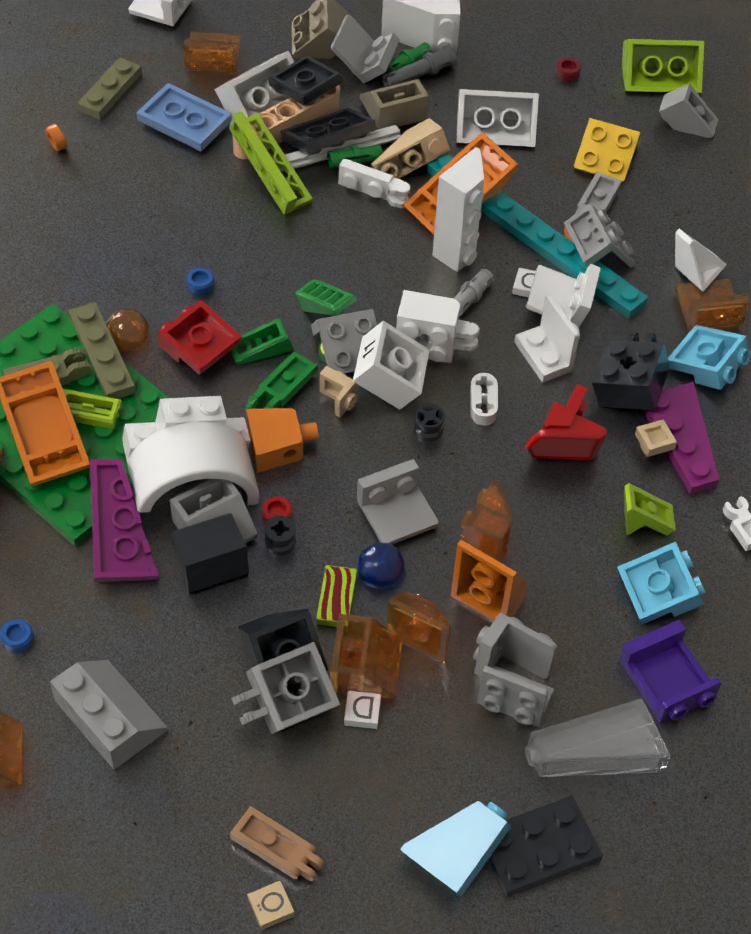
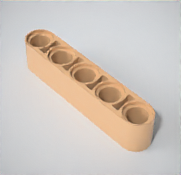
M337 85L306 105L288 98L259 113V115L279 144L283 142L281 130L339 111L340 85ZM252 124L251 126L259 137L260 130L256 124ZM233 136L234 155L239 159H248Z

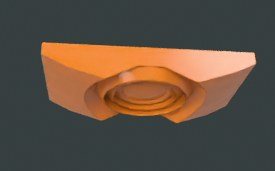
M483 132L403 204L404 208L433 235L439 176L475 147L481 150L484 173V196L482 203L499 194L519 168L518 163Z
M53 361L1 376L0 400L31 487L90 468L88 456Z

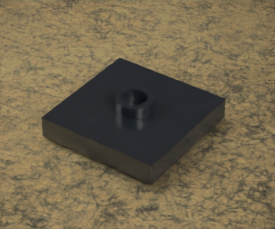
M306 55L270 76L268 81L269 86L298 103L306 105L341 84L343 79L342 74Z

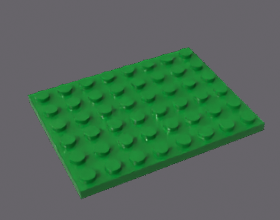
M51 304L1 339L0 377L4 376V369L59 354L63 355L69 349L78 347L83 349L69 316L56 305ZM86 356V359H85L84 362L87 361V362L90 364V362H89V360H88V358H87V356ZM124 362L134 382L136 393L118 398L122 400L123 406L121 411L119 410L118 420H115V428L109 429L77 422L75 424L89 462L90 459H122L133 492L122 441L124 426L131 423L155 422L160 399L169 397ZM93 369L88 376L62 385V389L105 396ZM0 400V449H3L0 464V481L76 547L92 534L90 468L31 487ZM67 401V402H70V403H75V404H80V405H82V403ZM94 406L96 408L111 410L109 408Z

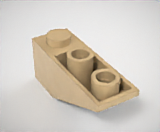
M428 118L406 130L372 163L373 169L393 175L394 178L399 179L451 151L443 128Z

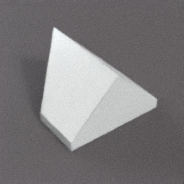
M679 228L675 234V267L701 291H704L727 264Z

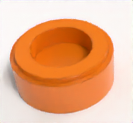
M55 123L45 128L46 136L56 151L60 152L68 147L63 133Z

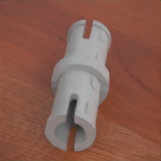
M481 269L471 281H467L461 286L459 293L453 298L460 303L459 316L472 303L478 302L484 290L494 282L493 274L489 270Z

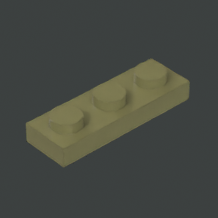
M119 57L77 102L78 111L100 120L142 74L141 66Z

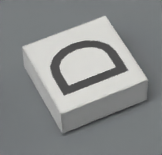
M519 268L512 294L529 297L536 271Z
M348 691L344 726L377 729L381 694Z

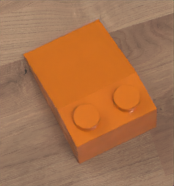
M460 540L456 549L451 597L492 621L496 619L500 612L508 617H513L525 601L528 584L516 571Z

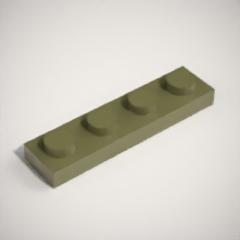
M96 302L68 310L69 319L105 397L118 399L136 393L134 382Z

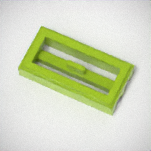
M63 389L67 401L82 403L80 405L68 402L75 422L109 429L115 428V420H118L119 410L121 411L123 406L121 399ZM94 406L109 408L111 410L96 408Z

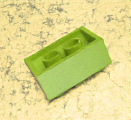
M627 39L623 41L622 70L625 91L671 92L690 83L697 93H702L704 41Z

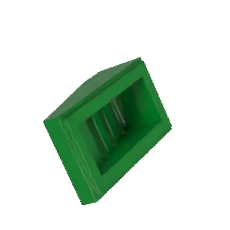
M315 279L308 282L295 293L304 312L325 315H340L357 301L355 295Z
M278 318L241 335V343L234 347L231 352L236 364L241 365L294 350V347L281 319ZM257 343V347L252 348L251 344ZM242 346H245L247 350L244 353L240 349Z

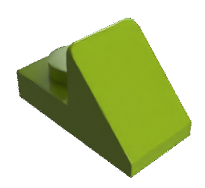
M630 483L625 485L624 516L627 535H630L644 525L666 536L676 530L672 504Z

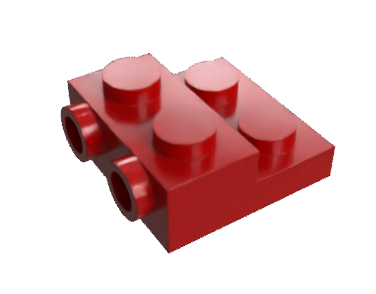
M202 300L193 306H187L178 318L173 322H166L158 333V345L175 361L179 363L183 360L199 375L240 344L242 336Z

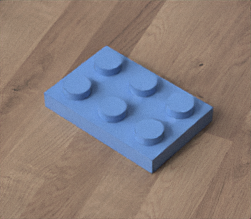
M167 83L136 112L138 121L199 151H202L232 120V113L170 83Z

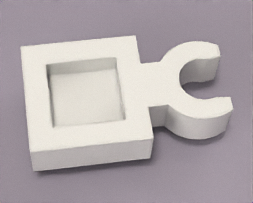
M741 496L736 503L739 509H734L729 502H726L723 507V513L728 519L733 520L730 529L745 551L751 550V513L748 511L749 504L747 500Z

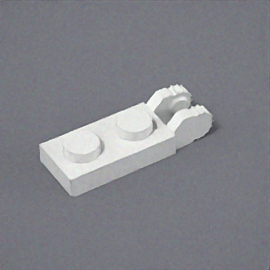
M343 159L340 163L338 184L369 194L372 197L388 200L390 206L400 209L404 208L403 204L409 199L408 194L410 193V185L406 181L403 182V180L394 178L393 175L348 159Z

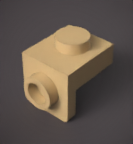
M328 366L320 372V392L335 400V416L341 418L346 410L350 411L356 404L358 398L356 395V383L343 372L335 371Z

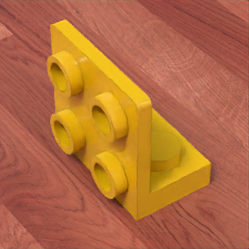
M589 118L574 163V169L593 175L599 172L621 180L622 183L625 182L635 150L638 151L641 142V133Z

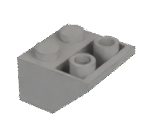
M210 479L170 499L172 521L178 529L232 513L245 543L258 537L242 496L231 481Z

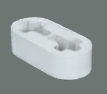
M479 373L471 381L470 415L476 424L486 426L494 423L497 417L498 383L493 375ZM480 385L486 386L487 393H482V387ZM481 405H486L488 413H482Z

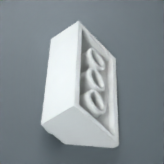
M477 147L439 176L432 256L456 272H459L466 265H471L477 256L476 247L479 237L480 211L484 196L481 150Z

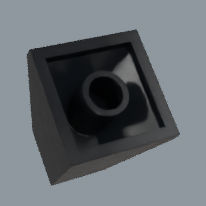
M308 609L269 614L238 626L247 656L253 667L314 642L326 671L329 670Z

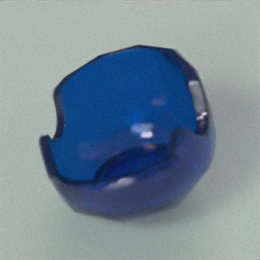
M376 542L367 546L361 552L357 561L360 579L371 588L384 589L388 586H395L398 584L403 573L406 572L405 560L400 550L390 543Z

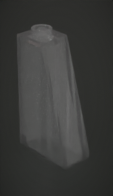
M642 698L531 732L528 746L525 747L527 761L531 767H536L540 777L660 773L665 771L670 759L665 743Z

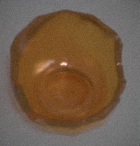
M123 308L115 311L106 322L118 350L130 351L139 348L143 342L148 340V322L142 313L135 309Z

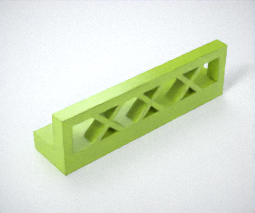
M242 111L234 114L229 129L282 213L285 215L311 203L313 198L260 115L257 113L246 118ZM252 124H256L260 130L259 137L251 126ZM265 147L272 149L274 152L273 159ZM279 168L284 169L286 171V173L288 174L287 180L285 179ZM293 190L299 191L302 198L297 200Z

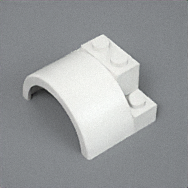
M221 396L160 399L155 422L125 424L122 441L136 507L139 513L150 512L159 497L170 489L200 479H223L234 482L245 490L247 505L259 503V490L248 452L250 437L245 418H226Z

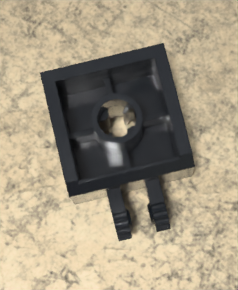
M630 332L626 341L607 340L592 380L599 407L656 410L669 372V361L665 345L656 341L655 333H647L644 342H639V334L637 332Z

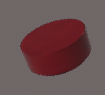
M563 58L557 62L555 74L560 80L572 82L580 77L581 64L577 60Z

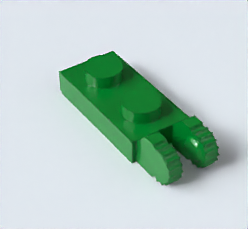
M293 352L258 386V390L248 399L245 408L259 409L265 398L269 402L263 409L282 408L318 372V365L299 353Z

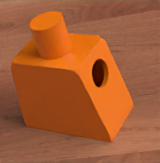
M293 408L246 409L247 429L257 473L300 461L303 458V442L319 440L316 422L299 425L296 410Z

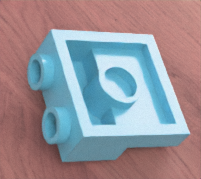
M695 325L668 357L669 369L693 374L696 384L721 390L726 383L731 384L734 382L736 370L740 365L745 366L748 364L751 352L748 349L747 337L744 335Z
M676 542L617 567L642 625L671 612L676 617L704 605L701 599V595L706 594L698 576L691 577L689 569L694 568L687 550L680 552Z

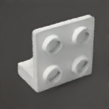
M134 0L128 9L130 14L174 26L192 0Z
M590 264L585 273L580 272L577 279L545 266L538 265L526 308L542 314L545 296L552 295L555 301L563 306L565 314L571 323L576 324L579 328L591 309L601 268Z
M552 295L545 296L540 326L516 334L514 343L543 383L573 371L580 332L577 325L571 323L566 316L563 306L557 303Z

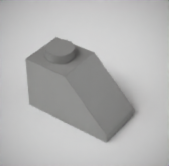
M690 83L665 94L659 109L662 119L667 121L673 130L706 138L714 136L719 119Z

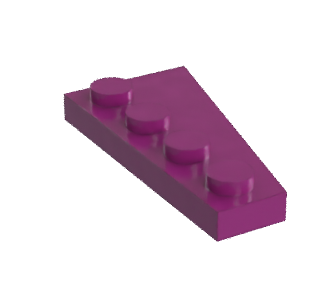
M694 382L662 390L656 410H643L649 423L664 419L677 441L675 449L666 453L689 494L717 487L719 476Z
M90 459L94 582L158 580L159 574L151 556V549L148 539L146 540L141 517L133 499V492L122 459Z

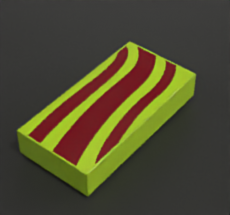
M325 566L316 625L348 629L357 569Z

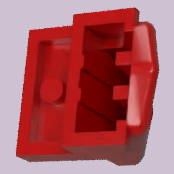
M577 384L566 407L554 402L542 429L530 437L525 446L531 457L591 460L597 456L608 434V430L582 417L588 404L587 401L583 400L588 388Z

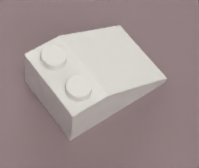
M383 0L381 36L386 37L394 33L400 39V43L414 48L426 42L430 47L424 51L427 52L432 49V53L442 50L443 46L448 44L457 54L460 0Z

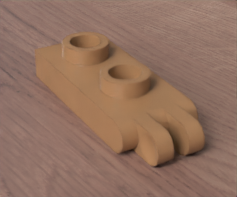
M252 806L248 808L230 832V839L293 879H297L301 875L307 880L313 881L317 874L307 864L318 870L325 864L320 857L315 855L317 849L312 844Z

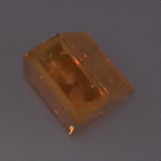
M494 479L488 489L483 488L480 491L476 500L477 506L473 512L469 510L465 514L461 523V528L464 531L460 540L501 563L508 553L514 517L500 481Z
M339 614L330 669V681L334 691L381 694V697L395 699L403 638L371 617Z

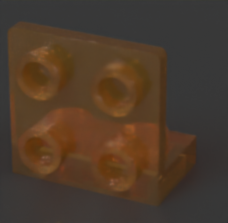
M191 32L190 39L184 40L185 70L236 73L241 35Z
M729 279L713 280L704 291H701L693 282L676 284L675 287L688 330H692L695 325L717 328L744 324L750 300L747 294L735 295Z

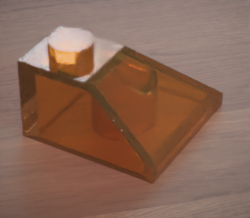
M404 590L392 597L388 603L386 637L444 663L447 659L451 624L434 603L420 594H412Z

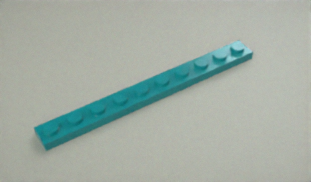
M448 152L427 164V172L435 176L454 157ZM502 191L481 204V212L570 277L577 279L580 272L585 273L588 266L583 262L573 242ZM596 261L593 264L601 268L594 293L600 299L628 319L647 304L648 296L601 262Z

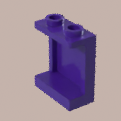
M680 620L623 644L619 658L620 663L660 723L670 718L678 720L696 706L703 708L710 705L716 700L721 686L718 677L712 680L709 679L684 642L683 638L686 629Z

